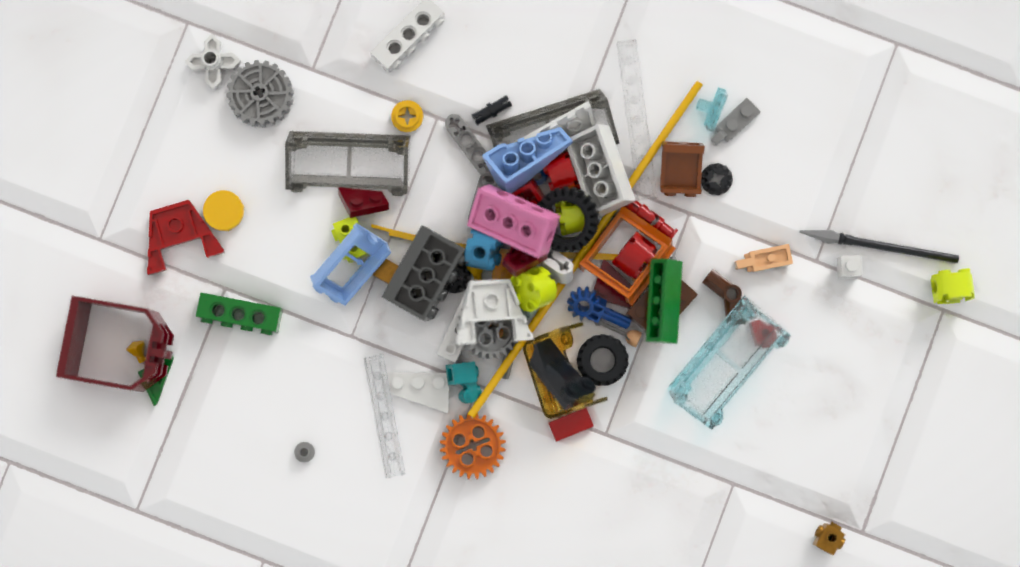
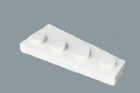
M589 101L524 136V139L535 137L537 133L561 127L569 137H572L596 125Z

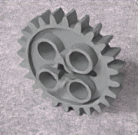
M512 320L474 322L476 343L467 344L465 349H472V355L478 354V358L483 359L484 357L486 359H492V357L499 358L500 354L507 355L506 349L513 350L511 343H518V341L513 339ZM502 328L503 336L500 338L499 330ZM482 334L485 335V340L483 343H481L480 337Z

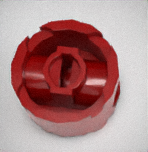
M568 151L559 154L543 168L545 175L550 176L551 182L548 184L551 191L566 186L570 189L572 187L577 188V190L581 189Z
M636 231L611 263L630 278L636 279L645 267L643 263L646 262L648 264L658 250L654 244Z

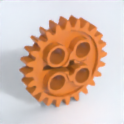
M478 413L475 418H471L467 414L466 419L459 415V422L452 419L453 427L446 425V429L449 432H442V436L446 438V440L440 441V444L445 445L444 448L440 449V452L446 453L442 460H449L446 467L453 466L452 473H455L457 470L460 471V478L464 473L467 474L468 480L471 474H474L476 480L479 478V473L486 477L487 470L491 473L494 472L493 465L496 467L500 466L496 460L504 459L500 455V452L506 451L505 448L501 447L502 444L506 443V440H500L504 433H497L499 425L493 427V419L486 422V415L482 419H479ZM481 428L484 435L481 438L474 437L473 429ZM456 436H462L465 439V443L462 446H457L454 443L453 439ZM486 438L490 439L489 442L476 446V451L468 449L460 454H456V451L468 447L470 441L476 444ZM482 447H489L492 454L489 457H484L480 452ZM468 454L472 456L473 462L470 465H465L461 460L463 455Z

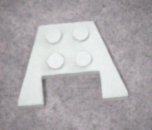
M510 279L468 282L455 341L456 345L475 344L474 322L512 320L514 341L534 340V336L527 326V319L519 307L520 302Z

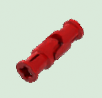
M637 200L624 206L650 225L656 218V224L652 226L671 239L678 232L677 228L673 229L665 223V219L654 211L649 210L647 205L641 204Z

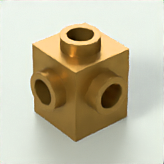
M833 522L830 525L824 523L823 526L819 525L814 534L816 538L813 545L834 556L837 549L840 550L846 541L844 538L845 533L841 531V526Z

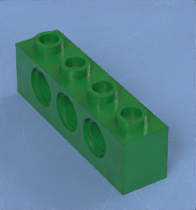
M200 292L196 317L201 318L200 322L213 324V321L221 322L220 326L232 328L234 324L241 326L240 330L252 332L253 328L260 329L261 334L272 336L273 332H279L283 309ZM220 305L223 306L224 313L221 316H216L214 313L215 308ZM242 309L244 317L241 320H236L234 317L235 312ZM258 313L264 315V321L261 324H256L254 321V317Z

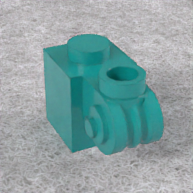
M475 361L445 365L448 385L460 384L463 387L458 394L459 400L462 403L475 402L482 393L480 386H477L479 369L475 365Z

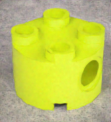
M571 202L556 203L555 211L556 214L560 215L559 226L562 236L582 232L585 218L581 209Z
M534 266L517 277L513 275L510 279L520 302L519 307L523 311L533 312L550 304L556 298V282L554 279L551 280L549 277L551 273L544 267Z
M970 268L959 269L955 273H951V270L938 271V274L931 275L933 303L953 304L960 303V300L965 298V302L975 298Z

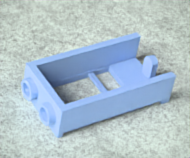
M355 223L350 233L315 274L310 276L313 284L312 287L318 293L328 295L333 302H339L346 306L391 254L388 243ZM354 245L370 255L365 262L361 258H356L348 253ZM345 256H348L361 266L346 284L341 287L327 277Z

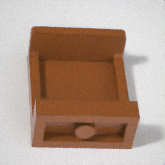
M662 141L660 192L664 193L665 196H676V193H683L686 197H696V194H701L702 161L705 149L703 143Z

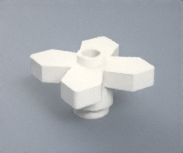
M211 34L204 41L205 51L202 54L192 53L185 60V63L194 72L205 70L204 81L215 90L223 82L221 69L235 70L240 65L241 60L233 52L221 54L222 42L214 34Z

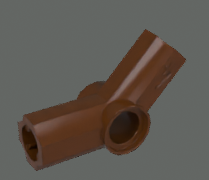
M712 269L702 283L722 298L726 325L744 324L741 289ZM728 289L735 290L737 296L734 300L727 297Z

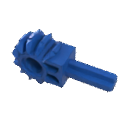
M586 286L585 290L577 287V292L571 291V297L567 299V304H569L568 311H573V318L580 316L579 319L582 321L586 317L589 321L592 320L596 323H599L600 319L603 318L625 329H628L632 319L606 307L607 300L600 296H595V289L590 292L589 287ZM586 301L589 305L583 306L579 302Z

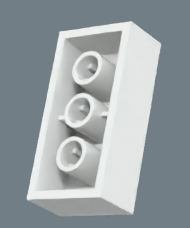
M596 124L570 137L573 143L567 147L578 182L581 190L585 192L584 195H589L592 198L591 202H595L597 205L595 209L599 211V216H604L636 201L609 125Z

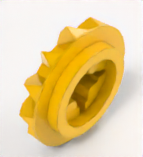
M404 100L394 106L391 120L399 131L406 133L416 131L422 125L423 111L416 102ZM407 108L410 115L416 116L409 119L408 125L404 118L399 117L406 114Z

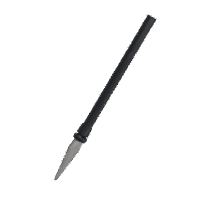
M833 230L799 231V233L828 244L856 245L952 263L959 262V255L857 238L847 234L844 235V233L839 234Z

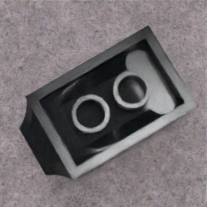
M551 338L534 344L533 355L528 364L564 411L590 401L595 397L594 391L596 386L593 380L589 377H581Z

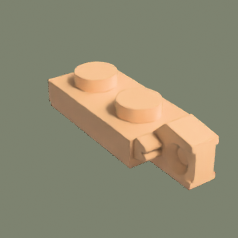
M789 244L751 251L744 254L745 259L734 262L736 270L747 268V272H757L793 264Z

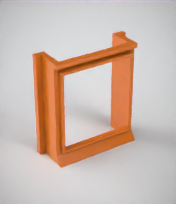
M623 206L596 240L587 255L580 261L578 269L583 272L586 269L622 294L626 302L633 306L649 285L651 261L630 289L591 263V261L623 220L661 246L653 259H669L676 248L673 246L671 238Z

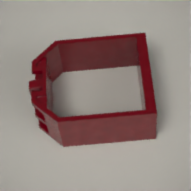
M72 296L56 377L144 392L167 376L168 365L163 364L164 359H172L173 352L166 349L167 345H173L174 334L157 311ZM92 305L143 313L147 315L153 324L143 377L131 386L78 377Z

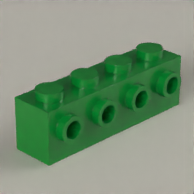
M651 259L646 342L678 344L683 261Z

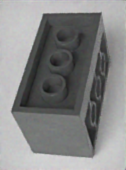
M421 225L381 297L423 321L434 319L439 311L436 308L440 301L443 302L449 293L446 290L449 283L454 284L459 275L457 273L458 267L460 265L464 266L466 263L465 248ZM442 253V261L436 262L435 255ZM431 270L433 277L426 280L425 273ZM421 288L422 297L416 298L415 291Z

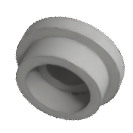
M301 442L295 447L294 455L300 462H309L315 455V449L312 444ZM303 448H306L308 450V454L306 456L301 455V450Z

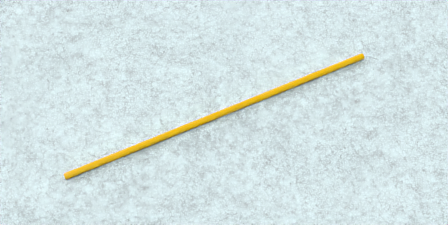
M699 81L694 83L628 179L631 189L662 146V141L666 140L702 88L703 84ZM617 210L602 217L594 237L577 253L572 261L573 274L578 268L580 261L587 255ZM556 284V298L561 293L566 284ZM554 301L538 310L528 325L530 332H534ZM518 341L513 346V350L509 352L467 413L468 415L475 418L527 341Z

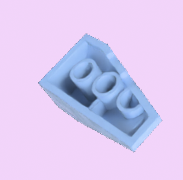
M561 127L537 133L535 137L517 139V142L511 144H499L483 154L482 158L498 186L511 194L524 186L569 147L573 140Z

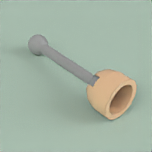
M600 319L599 323L594 322L596 326L601 325L624 335L627 343L633 347H637L642 336L640 331L630 330L625 332L602 322V319Z

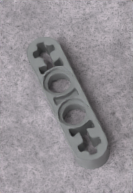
M449 115L445 121L446 129L479 174L486 173L484 166L481 169L478 167L484 164L485 161L483 159L475 161L472 158V154L475 151H481L485 154L486 150L459 115ZM450 120H459L458 127L461 130L464 127L466 130L461 131L458 136H455L458 131L454 126L449 127L451 125ZM463 135L471 136L472 142L469 145H463L460 142ZM491 176L484 177L485 181H494Z

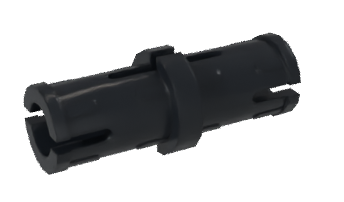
M504 95V97L492 104L489 102L485 108L471 114L473 120L478 118L475 120L476 125L478 126L491 117L495 118L498 113L512 107L507 95Z

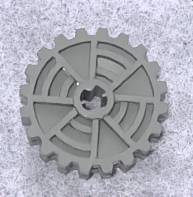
M254 60V64L246 62L244 68L238 67L236 69L238 73L230 76L232 83L227 84L230 92L226 93L230 101L228 104L234 110L233 113L236 117H241L242 122L245 124L250 122L252 127L260 124L262 128L266 127L268 123L272 126L275 125L277 119L282 121L284 119L283 114L290 111L288 106L293 104V99L290 96L294 95V90L290 87L292 83L289 77L286 78V72L283 69L280 70L275 63L271 66L267 60H264L263 63H260L259 60ZM259 90L265 92L262 93L264 96L261 98L258 96L257 91Z

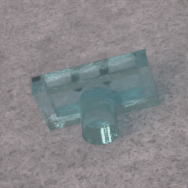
M718 87L713 102L701 98L697 102L696 110L708 113L704 122L706 130L714 132L728 97L725 89Z

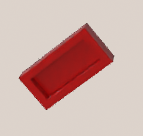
M587 408L549 422L556 442L594 427Z

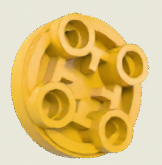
M220 190L212 193L206 199L203 205V216L212 228L218 231H231L241 223L245 207L236 194L227 190Z

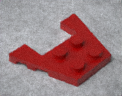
M190 200L150 211L148 275L167 270L161 250L201 238L207 258L225 253V250Z

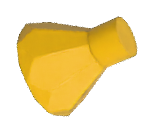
M466 266L472 274L474 281L482 280V269Z
M134 341L126 348V351L135 356L139 363L144 362L146 359L144 355V341Z

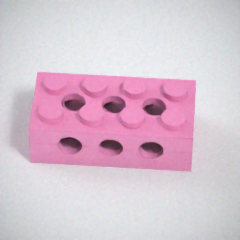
M488 184L478 188L467 226L540 258L549 253L560 215Z

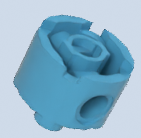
M472 229L470 234L474 235L467 240L465 249V262L467 263L465 265L486 271L494 270L495 265H500L502 254H499L500 246L504 242Z

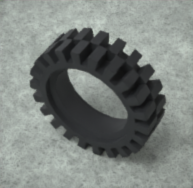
M568 186L561 189L559 187L546 194L537 205L550 211L554 204L566 201L577 205L583 212L585 224L582 232L577 236L569 238L555 233L551 244L554 251L557 249L562 253H565V251H569V253L574 252L576 249L578 251L583 246H586L597 232L599 211H596L595 207L597 205L595 202H591L592 198L589 195H584L585 192L583 190L577 191V188L572 187L570 189Z

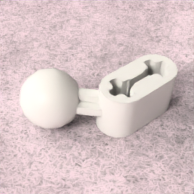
M551 247L547 260L536 265L547 269L551 273L549 276L560 284H568L573 279L572 262L558 251L552 250Z

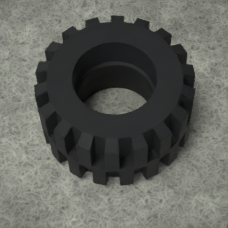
M595 335L587 339L578 351V370L581 376L591 378L596 386H608L620 380L625 374L629 364V356L625 345L619 339L614 338L612 335ZM599 348L608 349L614 355V366L607 372H598L591 365V355Z

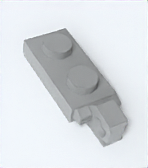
M746 98L717 125L715 130L718 133L710 141L717 146L723 139L726 142L732 140L761 111Z

